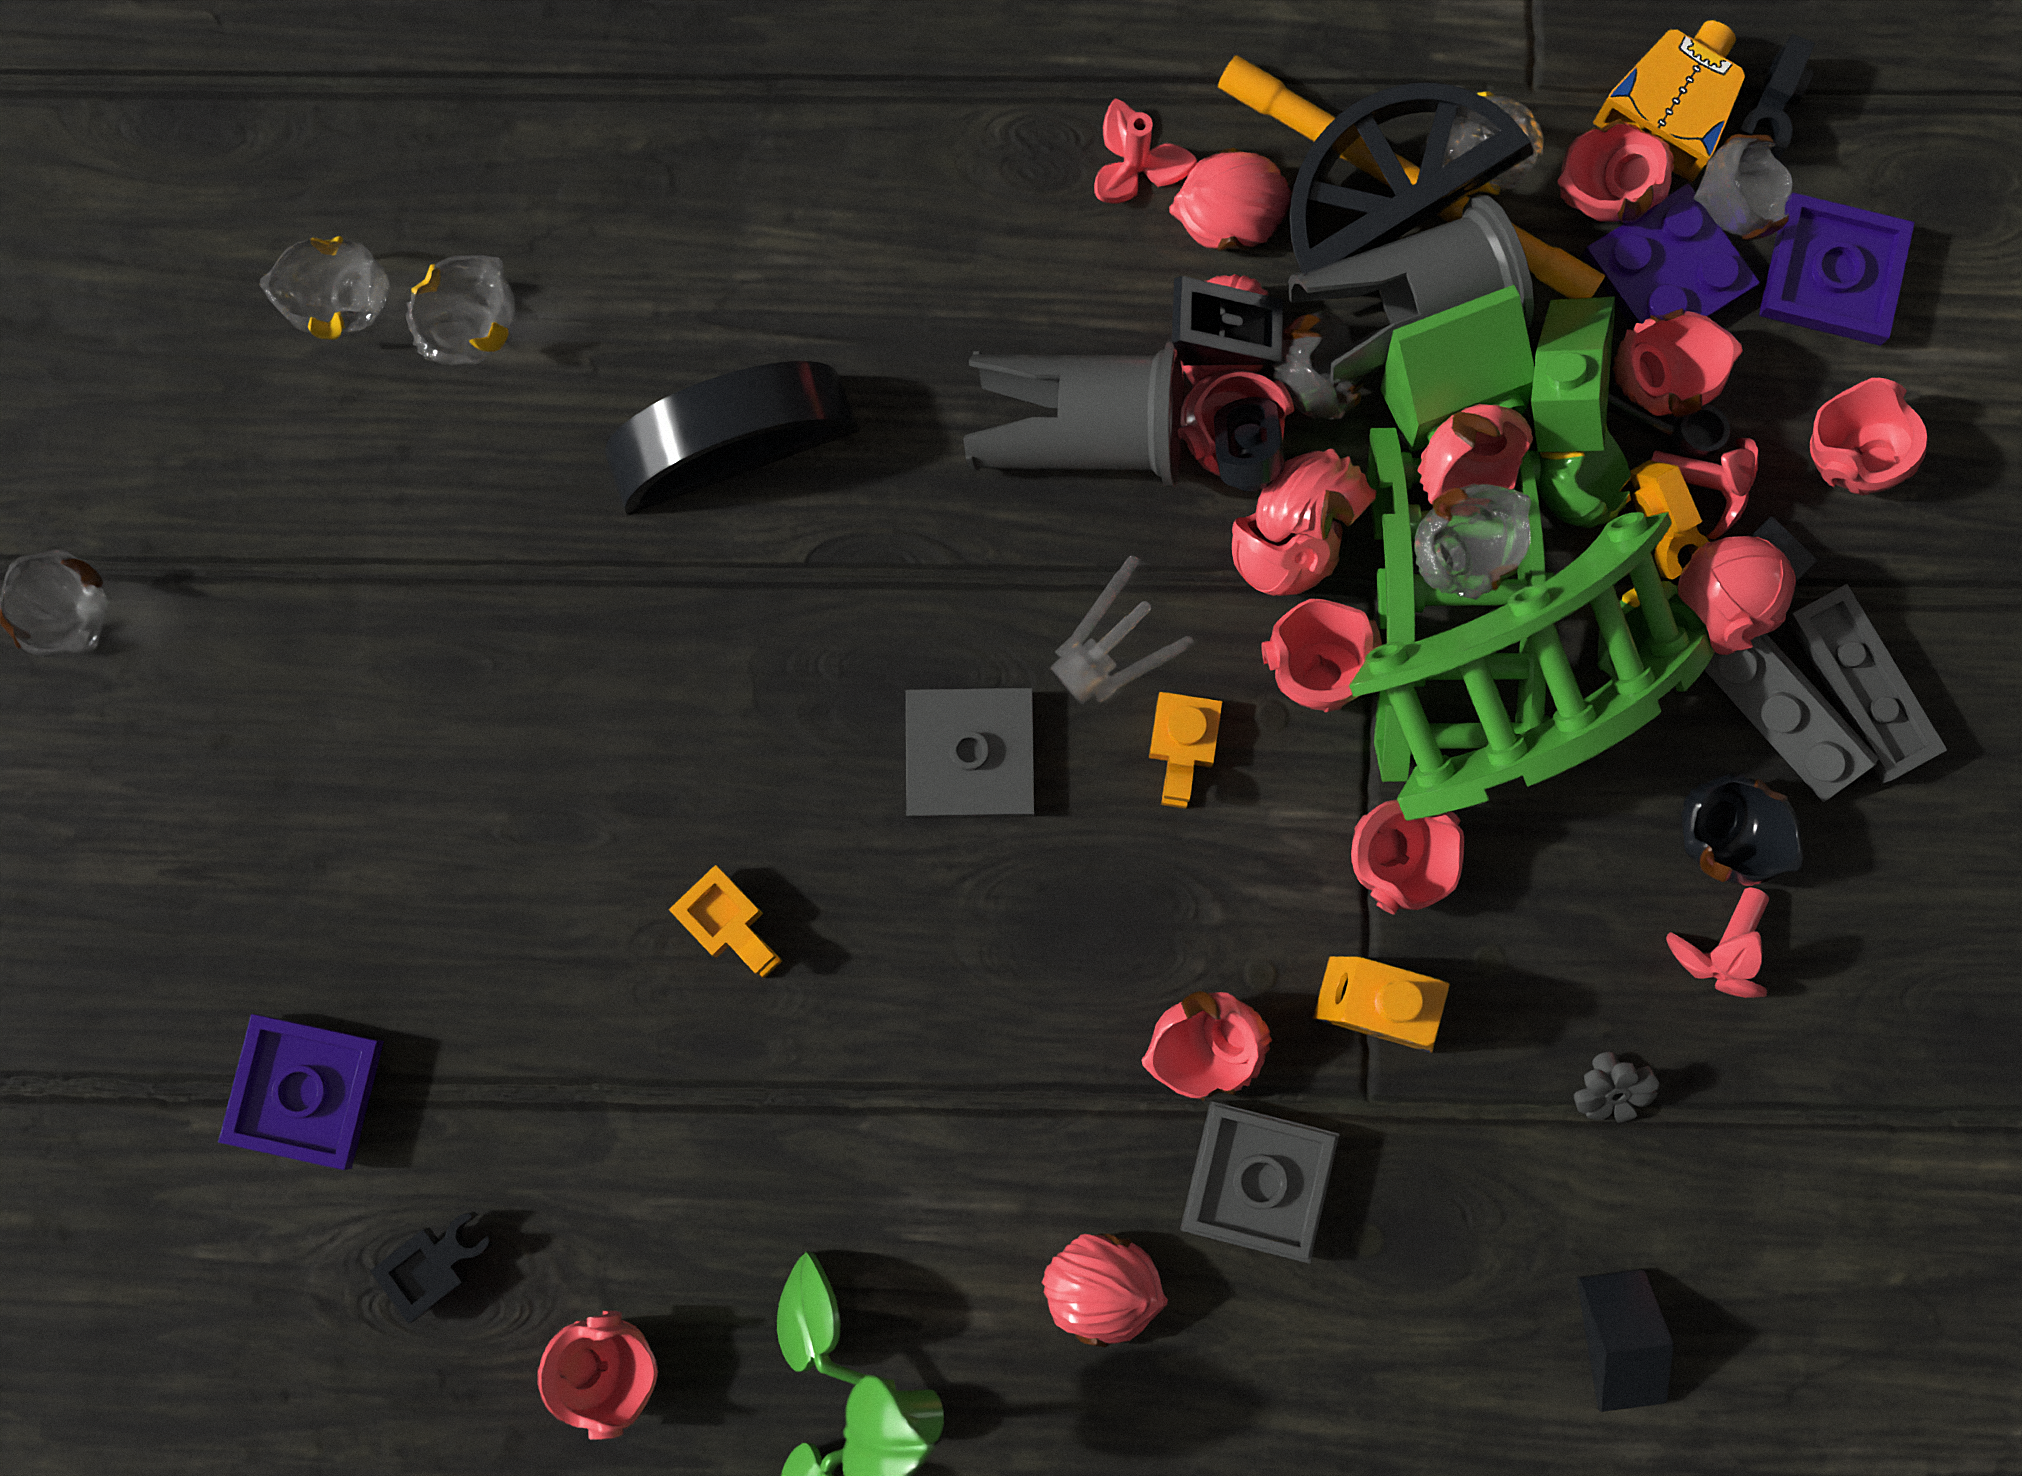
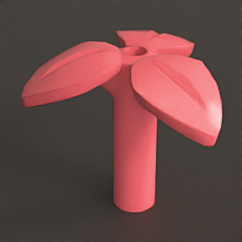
M1114 99L1104 119L1103 136L1105 146L1116 155L1123 157L1124 162L1103 166L1095 178L1094 192L1097 198L1104 203H1123L1137 195L1138 173L1144 172L1149 180L1158 187L1166 186L1186 177L1196 166L1197 159L1187 149L1175 144L1164 143L1150 150L1153 127L1151 117L1143 112L1136 113L1125 102Z
M1738 438L1736 440L1737 450H1732L1721 456L1722 465L1657 450L1653 454L1651 461L1678 466L1685 483L1718 490L1724 495L1726 499L1725 510L1716 527L1706 536L1709 539H1716L1729 530L1741 517L1747 506L1749 491L1758 470V448L1755 441L1751 438Z
M1746 888L1719 945L1712 952L1702 953L1695 946L1672 932L1667 934L1666 937L1670 950L1680 964L1695 978L1705 979L1714 977L1717 979L1715 988L1721 992L1743 998L1766 997L1767 989L1747 979L1756 976L1762 963L1761 935L1759 932H1755L1769 902V897L1759 889Z

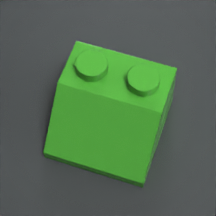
M1515 285L1393 330L1380 391L1411 453L1428 446L1431 437L1440 425L1452 415L1468 407L1478 404L1499 405L1513 409L1521 415L1527 409L1532 395L1535 367L1521 299Z

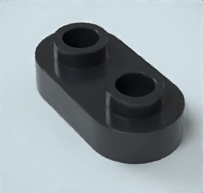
M1249 397L1232 401L1216 412L1214 416L1215 447L1220 476L1223 482L1243 491H1257L1269 486L1283 472L1285 467L1282 432L1276 404L1266 398Z

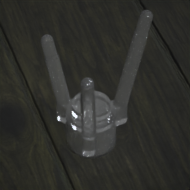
M1129 556L1073 635L1055 651L1060 658L1050 667V670L1081 704L1087 702L1093 695L1103 703L1118 688L1175 658V656L1190 649L1194 644L1191 637H1183L1120 672L1109 676L1108 673L1116 667V664L1107 653L1150 612V603L1143 601L1098 643L1090 638L1083 645L1137 567L1139 561L1136 556Z

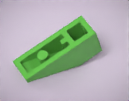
M1615 297L1550 300L1536 350L1531 398L1538 452L1604 451Z

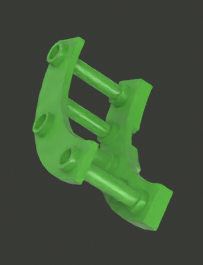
M1370 428L1366 479L1369 486L1377 490L1376 500L1370 504L1374 539H1384L1385 568H1378L1377 572L1378 628L1387 629V643L1402 642L1404 645L1415 642V613H1423L1425 606L1508 604L1509 597L1515 592L1528 586L1543 584L1555 576L1553 572H1545L1542 525L1537 493L1541 475V461L1538 450H1528L1523 457V463L1518 471L1514 491L1506 493L1509 510H1476L1463 513L1451 511L1452 519L1449 522L1436 515L1434 510L1421 511L1419 504H1408L1407 490L1411 489L1412 484L1420 483L1419 481L1422 478V475L1418 472L1422 459L1412 458L1411 452H1401L1396 428ZM1514 535L1518 579H1505L1497 591L1492 590L1490 579L1424 580L1423 574H1413L1412 543H1419L1420 536ZM1529 636L1520 640V653H1495L1484 656L1493 680L1519 679L1515 722H1510L1514 733L1520 734L1550 719L1549 716H1544L1546 679ZM1458 666L1414 681L1412 684L1414 687H1424L1426 680L1464 679ZM1386 690L1377 691L1374 746L1382 782H1406L1409 775L1410 756H1413ZM1429 723L1439 749L1484 748L1489 744L1481 723Z
M1641 512L1619 516L1610 521L1590 547L1570 565L1543 584L1528 586L1515 592L1509 597L1508 604L1446 632L1404 645L1402 642H1390L1375 648L1367 654L1366 661L1349 684V687L1354 697L1386 690L1417 764L1397 797L1406 821L1439 815L1489 801L1485 791L1486 788L1499 785L1522 775L1528 787L1570 769L1601 753L1654 719L1661 713L1658 700L1674 686L1677 691L1685 692L1696 681L1715 653L1710 645L1708 630L1706 627L1686 631L1684 627L1677 626L1651 555V551L1663 539L1672 525L1668 512L1645 517ZM1628 573L1652 634L1650 638L1646 639L1639 652L1613 587L1617 581ZM1590 602L1616 674L1603 687L1583 700L1554 622ZM1529 636L1556 704L1557 711L1554 713L1553 718L1517 734L1514 733L1484 656ZM1459 666L1489 744L1484 748L1450 758L1441 754L1412 682Z

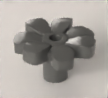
M1605 1052L1593 1059L1594 1070L1584 1075L1587 1088L1575 1092L1574 1100L1578 1111L1586 1114L1587 1118L1604 1120L1613 1112L1617 1123H1623L1637 1117L1634 1105L1645 1107L1653 1102L1658 1094L1656 1090L1659 1087V1081L1651 1067L1645 1066L1636 1070L1634 1064L1620 1063L1615 1053Z

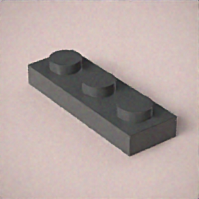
M1848 584L1786 617L1787 624L1843 718L1879 757L1873 768L1882 783L1894 780L1947 751Z
M1767 634L1753 638L1751 640L1752 648L1737 650L1729 655H1720L1715 652L1704 669L1706 673L1823 803L1875 766L1879 757Z

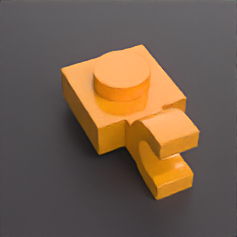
M1648 460L1630 471L1632 476L1631 482L1636 491L1632 494V501L1636 511L1643 513L1645 517L1665 512L1669 513L1672 525L1663 539L1657 544L1654 557L1660 575L1673 580L1680 576L1682 572V567L1678 562L1680 549L1687 545L1692 555L1709 541L1704 535L1699 533L1696 527L1702 520L1679 467Z
M1159 692L1149 758L1168 761L1161 805L1186 809L1187 803L1190 801L1194 765L1212 767L1222 701Z
M717 865L711 868L669 909L715 958L720 956L730 946L749 968L762 978L770 974L783 961L750 928L763 914L762 911Z

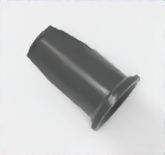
M1477 195L1469 198L1463 208V214L1460 219L1306 273L1297 272L1291 274L1288 281L1289 300L1291 303L1359 297L1376 290L1380 291L1390 325L1368 334L1314 370L1315 376L1323 384L1324 388L1330 390L1336 388L1341 382L1385 367L1393 330L1511 285H1515L1520 295L1527 330L1532 325L1534 312L1532 280L1525 253L1514 226L1502 207L1489 195Z
M1167 340L1165 348L1161 349L1155 356L995 355L973 351V355L969 359V366L979 369L982 389L1044 407L1058 408V416L1030 417L964 435L966 461L970 470L980 471V468L1154 471L1159 477H1162L1164 486L1176 487L1179 479L1183 438L1179 440L1178 429L1182 427L1180 422L1181 408L1184 402L1183 363L1172 344V340Z

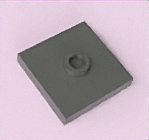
M1032 688L905 690L907 818L1034 816Z
M1210 1101L1180 1230L1310 1264L1339 1133Z

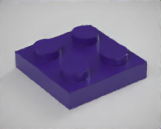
M1689 183L1667 196L1661 203L1652 207L1638 220L1624 223L1592 243L1581 255L1587 265L1605 275L1601 285L1610 297H1615V305L1632 329L1636 322L1643 324L1646 319H1650L1651 315H1664L1681 308L1685 311L1695 312L1710 318L1753 291L1760 283Z
M1792 192L1784 201L1781 219L1789 215V221L1777 232L1759 316L1881 346L1890 338L1915 222Z
M251 1014L218 1143L341 1170L352 1169L384 1041L261 1014Z

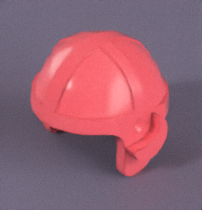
M1244 368L1223 369L1202 378L1191 388L1184 399L1181 408L1180 423L1182 427L1178 429L1179 440L1183 438L1186 441L1191 454L1194 455L1195 459L1198 460L1204 469L1220 476L1215 447L1214 416L1216 412L1232 401L1249 397H1260L1269 399L1276 404L1283 441L1285 418L1294 412V405L1288 390L1279 380L1273 382L1262 375Z
M1870 378L1838 394L1818 410L1810 440V453L1822 478L1829 485L1834 487L1837 484L1848 489L1853 494L1869 495L1870 493L1891 489L1917 472L1926 454L1928 435L1920 416L1905 402L1903 397L1907 390L1902 385L1885 378Z
M1255 513L1247 517H1238L1235 519L1232 527L1233 561L1241 576L1256 590L1272 596L1297 595L1315 587L1325 577L1333 573L1339 561L1343 529L1340 523L1332 520L1329 535L1326 539H1316L1302 533H1291L1282 542L1276 543L1265 538L1259 530Z
M1751 536L1726 537L1714 542H1707L1692 554L1690 561L1680 574L1678 596L1706 625L1710 645L1713 650L1720 655H1729L1737 650L1752 648L1751 640L1753 638L1774 631L1785 621L1786 613L1792 602L1796 577L1790 561L1771 542Z
M1308 599L1292 608L1276 622L1270 641L1262 642V656L1264 664L1268 663L1270 671L1275 670V679L1281 692L1301 706L1331 712L1340 710L1342 706L1358 697L1353 696L1349 684L1366 661L1367 654L1381 646L1382 643L1376 621L1368 620L1365 612L1324 599Z
M1391 800L1378 805L1370 813L1362 816L1354 828L1355 834L1351 849L1352 864L1357 879L1363 886L1372 891L1370 895L1378 901L1376 904L1378 907L1393 915L1398 909L1419 910L1442 900L1456 889L1463 865L1464 834L1463 830L1458 826L1461 820L1455 813L1450 811L1406 821L1398 801Z
M603 1311V1315L587 1317V1320L577 1321L564 1327L552 1338L542 1355L538 1368V1386L544 1404L557 1419L575 1427L589 1429V1439H610L623 1435L624 1428L629 1427L639 1417L655 1387L658 1369L654 1355L643 1333L634 1325L623 1321L621 1312Z

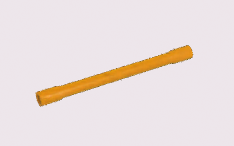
M1235 55L1230 61L1218 84L1219 89L1259 113L1276 118L1314 142L1336 118L1287 89L1282 81L1239 55ZM1360 136L1342 153L1340 158L1390 187L1366 143ZM1394 153L1412 185L1416 184L1420 168ZM1465 196L1436 215L1447 222L1460 219L1469 197ZM1512 223L1525 253L1529 271L1540 282L1569 299L1592 298L1603 281L1604 274L1561 248L1549 246Z

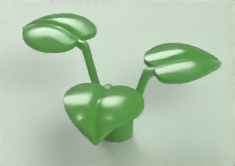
M805 1251V1254L795 1264L779 1302L777 1334L781 1351L787 1363L795 1371L807 1372L815 1364L821 1373L855 1384L856 1386L852 1390L847 1402V1427L844 1430V1435L848 1440L846 1441L845 1448L826 1455L822 1460L819 1450L814 1443H802L789 1455L781 1476H833V1471L841 1463H843L845 1476H911L933 1451V1443L941 1435L944 1421L941 1400L937 1393L931 1389L896 1390L893 1379L868 1376L835 1364L830 1359L828 1353L835 1349L840 1336L838 1306L832 1287L819 1260L812 1251Z

